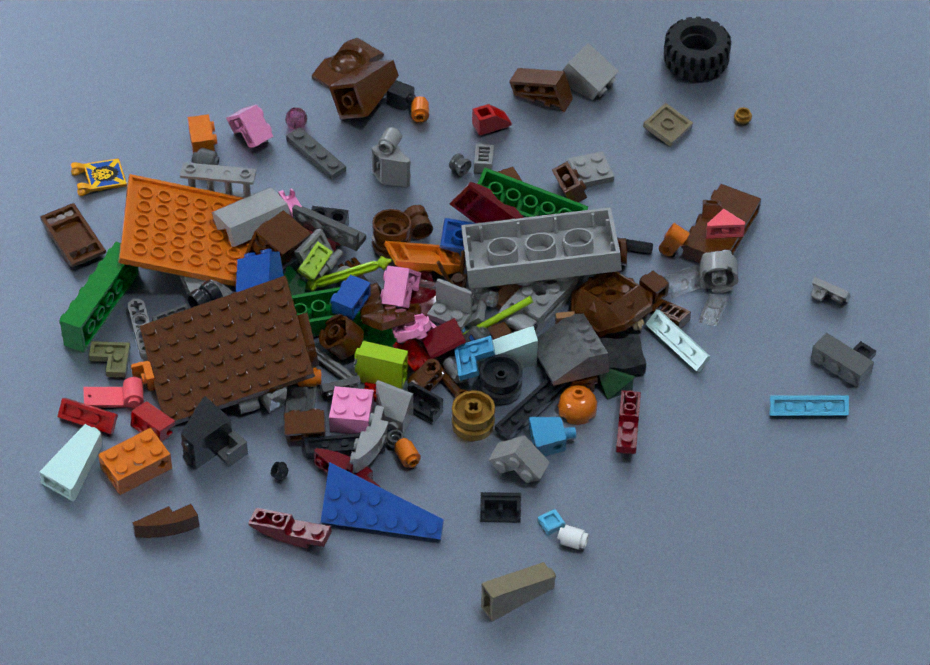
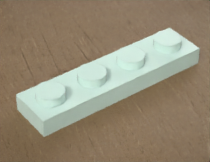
M656 309L645 324L697 372H700L711 358L708 353L660 310Z

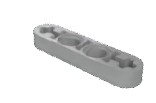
M132 299L128 303L131 324L139 354L142 359L148 360L144 341L139 337L142 335L141 325L136 324V321L144 320V324L150 321L144 301ZM135 307L139 308L140 313H136Z

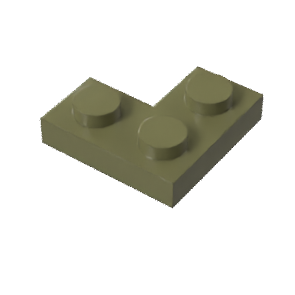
M91 341L89 360L107 362L106 377H126L131 348L130 343Z

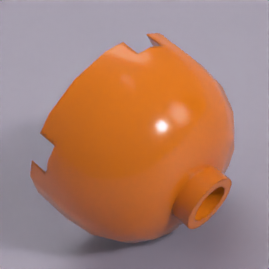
M576 385L567 388L559 399V415L567 419V422L570 424L581 425L588 423L589 419L596 416V396L585 386Z

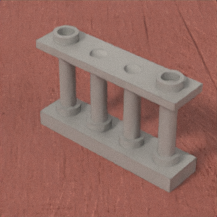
M183 162L180 178L188 179L190 187L196 188L195 180H205L207 189L204 190L246 198L253 195L250 185L254 184L256 169ZM214 181L224 182L225 191L214 190ZM232 183L243 184V193L233 192Z

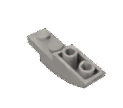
M376 405L375 412L370 413L369 424L371 426H367L366 432L361 431L359 439H355L354 450L356 452H352L350 464H353L352 473H358L369 465L385 443L388 421H383L384 406Z

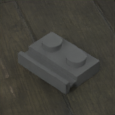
M288 386L285 413L291 410L309 411L315 408L317 387L308 389V387Z

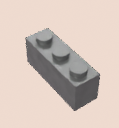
M825 333L812 348L811 359L856 387H859L872 374L874 364L872 360L828 333Z

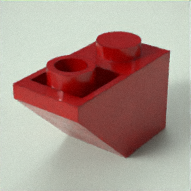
M490 104L472 109V125L479 136L512 126V122L505 111Z

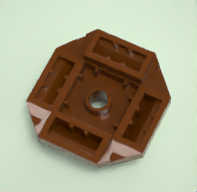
M617 271L599 273L589 277L585 283L571 292L572 311H575V314L584 313L598 337L606 336L607 333L625 331L650 313L653 308L652 292L635 283L633 278H627Z

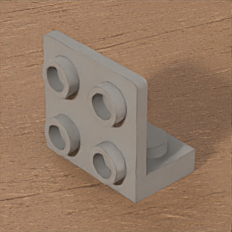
M438 279L436 281V302L427 313V316L430 320L440 324L455 318L463 330L472 317V292L448 281Z

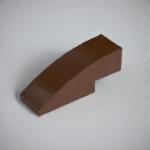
M192 504L173 512L168 506L132 522L134 535L140 538L172 536L200 527L198 514Z

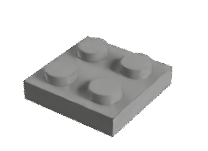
M603 151L568 158V163L572 170L576 168L581 177L578 180H583L586 187L614 181V174Z

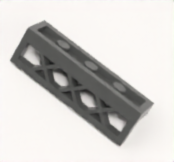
M298 205L292 207L293 219L312 232L316 229H322L326 238L357 251L366 240V234L306 207Z

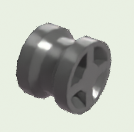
M460 153L455 154L449 162V168L456 170L460 176L467 174L472 165V162L469 159H464V156Z

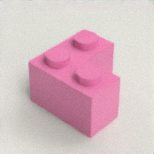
M257 104L245 107L226 117L233 133L241 132L249 148L258 146L273 137L271 126L266 123L263 111Z
M387 266L383 277L385 281L384 289H382L380 294L381 303L388 306L395 305L396 307L409 308L412 291L418 292L421 273L409 268Z

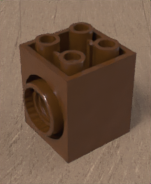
M283 210L269 221L262 223L254 231L245 254L255 252L256 255H259L261 250L272 249V252H280L282 268L284 270L298 259L294 252L311 233Z

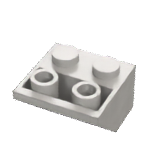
M378 145L372 147V173L381 184L409 187L411 161L407 155L401 152L399 146L390 154L380 152Z

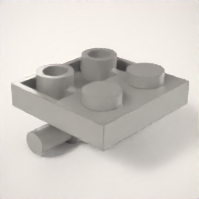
M316 229L294 252L300 264L303 263L317 241L333 251L322 229ZM337 249L335 252L333 251L314 280L321 278L337 264V260L343 255L342 250Z

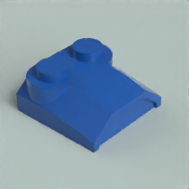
M444 218L439 248L456 252L461 257V251L464 250L461 225L475 223Z

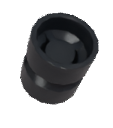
M207 280L199 289L190 292L186 299L190 308L222 298L223 295L213 281Z

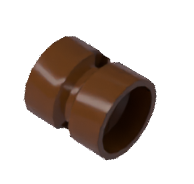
M412 205L404 211L411 219L410 235L413 239H425L432 234L433 226L424 206Z

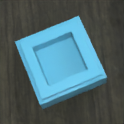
M556 509L538 517V522L547 535L559 531L566 524Z

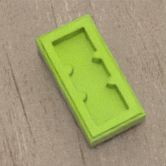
M317 241L297 272L313 282L333 251Z

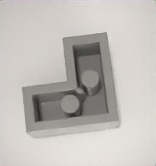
M525 435L498 443L489 458V461L497 471L505 473L515 470L526 483L540 480L550 463Z

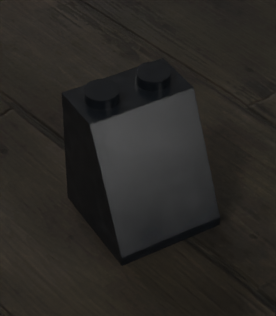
M206 396L202 398L181 432L183 459L187 464H191L196 469L218 455V451L229 444L228 434L232 432L231 419Z

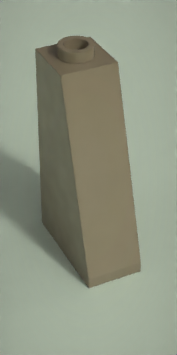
M542 562L485 581L481 585V608L493 622L554 589L555 572Z

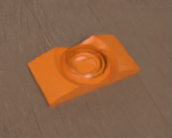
M385 241L384 243L393 262L398 267L409 268L417 272L435 271L442 275L437 265V261H440L447 275L460 272L461 258L459 254L439 248L440 245Z

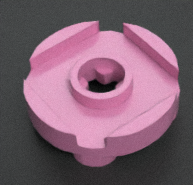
M422 314L414 315L415 321L392 328L394 337L397 338L399 343L412 338H425L427 336L426 332L431 328L429 317L424 318Z

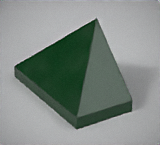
M609 369L608 373L597 375L598 385L607 400L620 396L621 390L633 391L635 376Z

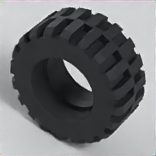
M696 16V18L687 17L686 20L681 19L677 21V24L674 23L666 32L663 55L666 66L675 75L678 74L680 78H688L690 81L713 79L714 76L717 77L725 71L729 64L731 37L723 26H720L717 21H711L709 18L703 19ZM689 47H701L706 50L695 51L689 49Z

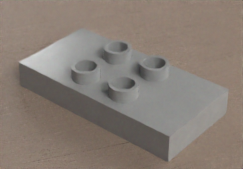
M611 207L461 225L469 289L507 284L528 286L535 281L555 279L557 281H568L574 276L621 271L620 249Z

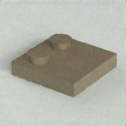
M664 103L644 122L643 127L671 147L692 127L693 122L667 103Z

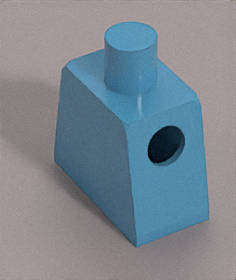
M529 417L531 442L545 457L564 452L566 450V440L576 438L575 427L564 428L560 417Z

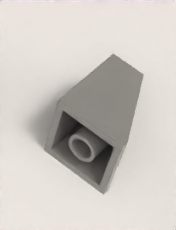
M589 43L562 70L565 71L570 89L592 100L597 95L601 96L607 90L606 85L611 86L617 80L615 76L619 72Z

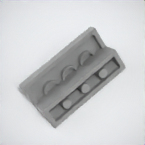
M270 187L213 211L212 215L217 230L226 229L231 246H237L251 240L254 231L262 223L269 221L284 210L290 216L291 213L288 204Z

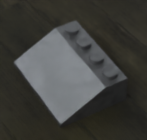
M584 313L564 318L537 337V358L553 385L609 372L608 352Z

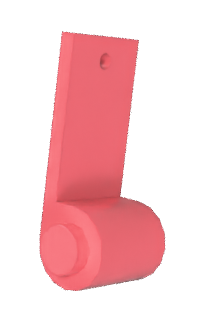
M130 377L124 380L123 387H83L84 404L93 407L137 408L144 402L143 382L137 377Z

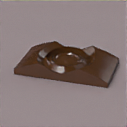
M359 38L351 39L344 42L336 54L325 58L312 74V79L329 88L330 85L367 62L379 61L384 57V53Z
M74 203L40 216L49 237L56 243L64 260L71 267L106 254L105 248Z

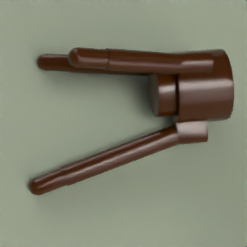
M464 250L461 251L460 273L454 274L451 279H449L441 262L437 261V265L446 281L461 288H466L467 274H464Z

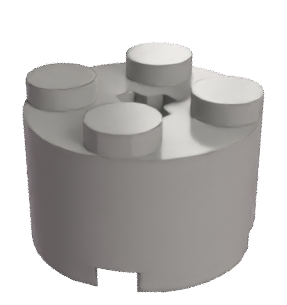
M730 250L707 252L702 255L700 261V282L704 289H711L713 293H725L732 290L735 284H738V263Z

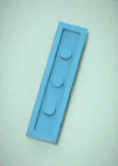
M770 395L769 415H849V396Z

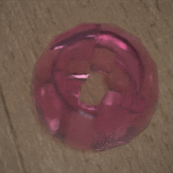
M296 107L289 109L285 116L286 124L292 129L303 128L308 120L307 113L303 109Z

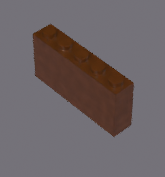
M720 184L718 189H715L711 195V200L721 201V210L725 209L745 222V236L760 211L761 198L724 184ZM700 213L697 217L696 225L691 226L690 234L681 246L683 249L682 257L700 263L702 255L707 252L730 250L732 255H734L744 236L706 239L707 223L712 219L702 218Z

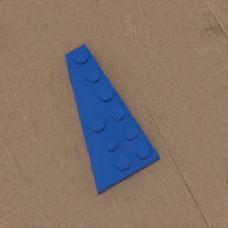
M329 462L321 523L441 540L444 519Z

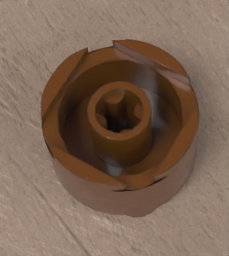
M342 314L334 315L327 320L325 330L321 329L320 344L340 360L352 356L356 349L361 347L364 336L363 329Z

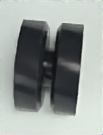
M503 354L490 356L485 359L480 367V391L489 395L494 404L503 405L513 402L519 397L522 390L523 369L521 364L515 358Z

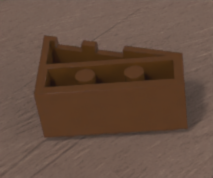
M517 68L509 81L514 95L533 102L535 100L545 102V106L550 107V105L559 107L560 111L563 112L566 111L573 100L565 71Z

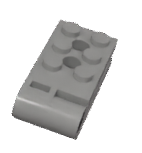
M574 276L568 281H557L555 279L535 281L528 286H522L501 307L498 313L529 296L532 297L534 303L500 322H505L508 327L515 331L534 326L537 335L555 316V313H558L571 299V292L578 288L575 286L578 283V277Z

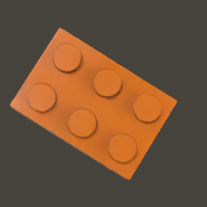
M151 428L98 454L100 469L105 473L119 495L172 469L171 454Z

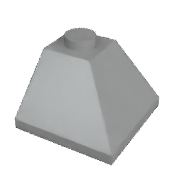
M377 380L376 405L384 406L383 421H388V429L390 431L399 430L404 434L413 419V393Z

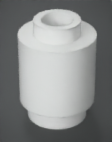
M565 525L564 528H560L557 539L560 540L561 545L578 550L580 548L585 549L589 533H585V530Z

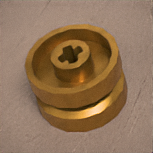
M472 390L463 392L454 399L452 404V428L458 437L474 442L489 437L493 432L495 426V405L489 395L481 391Z

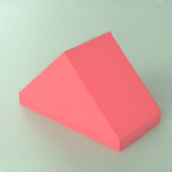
M723 209L707 223L706 239L743 237L745 222Z

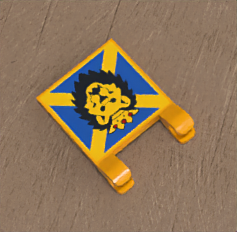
M119 158L85 164L78 162L71 164L72 175L77 176L85 172L88 184H77L79 196H84L93 191L127 186Z

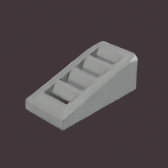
M476 144L474 173H482L484 167L492 170L494 145Z

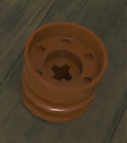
M386 209L378 212L373 217L372 248L377 255L392 259L384 243L385 241L411 243V219L403 211Z

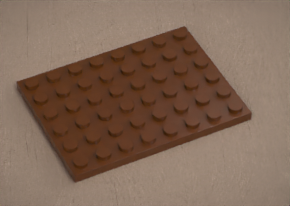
M286 276L140 326L148 361L151 364L155 378L153 381L160 409L175 420V425L188 421L205 396L219 409H223L315 377Z

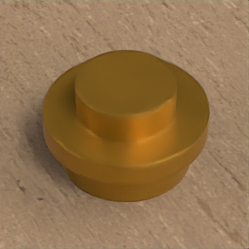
M741 107L734 113V119L738 123L746 124L751 121L752 114L748 108Z

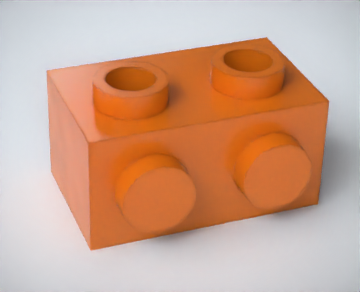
M209 114L187 117L193 153L198 152L200 148L215 151L214 145H217V136L212 133L215 132L214 121H210Z

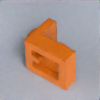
M144 361L131 364L132 377L141 378L143 385L147 384L148 391L156 390L153 381L155 378L150 362Z

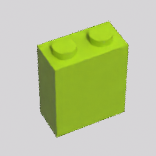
M363 341L361 347L357 348L355 352V359H357L355 373L360 377V381L376 384L377 380L403 390L407 380L408 351Z

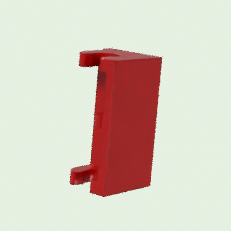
M408 339L402 345L398 342L393 345L394 348L408 351V364L415 372L428 359H431L415 339Z
M146 401L131 411L130 425L139 432L151 428L160 441L163 442L172 435L173 432L169 429L175 425V420Z

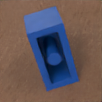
M350 274L347 280L341 283L339 291L334 293L331 298L332 313L336 315L342 314L353 321L371 296V283Z

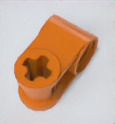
M673 223L658 247L660 253L672 256L684 244L690 232Z

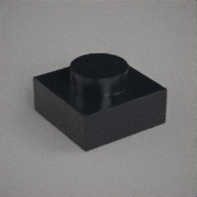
M862 341L853 348L870 360L876 355V350Z

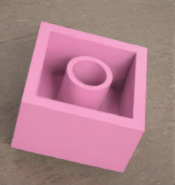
M335 386L329 415L330 432L348 434L361 433V431L366 432L367 426H371L369 418L370 413H373L374 390Z

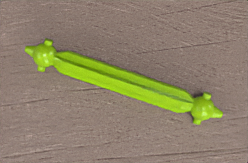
M381 256L378 261H370L325 275L317 280H313V282L308 280L306 288L314 292L317 287H325L347 280L350 274L357 277L376 271L379 267L385 270L388 264L392 262V259H386Z

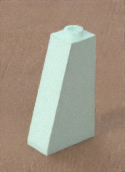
M534 326L493 340L495 355H509L515 358L522 368L537 366L538 339ZM487 358L477 360L479 375L481 364Z
M84 424L40 471L42 484L74 501L103 445L100 431L95 427Z

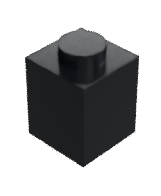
M395 80L387 91V103L403 110H407L416 97L413 86Z

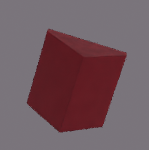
M455 318L427 331V336L422 338L431 359L466 342L464 332Z

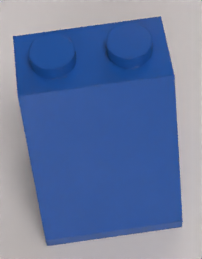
M272 249L261 250L259 255H256L255 252L244 254L245 258L237 259L236 292L284 276L280 252H272Z

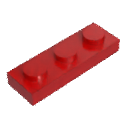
M62 398L57 417L81 425L86 424L97 428L99 431L113 434L118 414L75 400Z

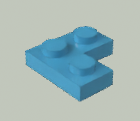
M491 336L463 343L454 348L459 379L462 381L479 376L477 360L495 355L494 342Z

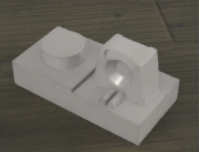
M816 277L812 281L814 286L811 294L812 298L822 302L826 295L830 294L832 296L831 299L834 301L848 303L851 297L848 291Z

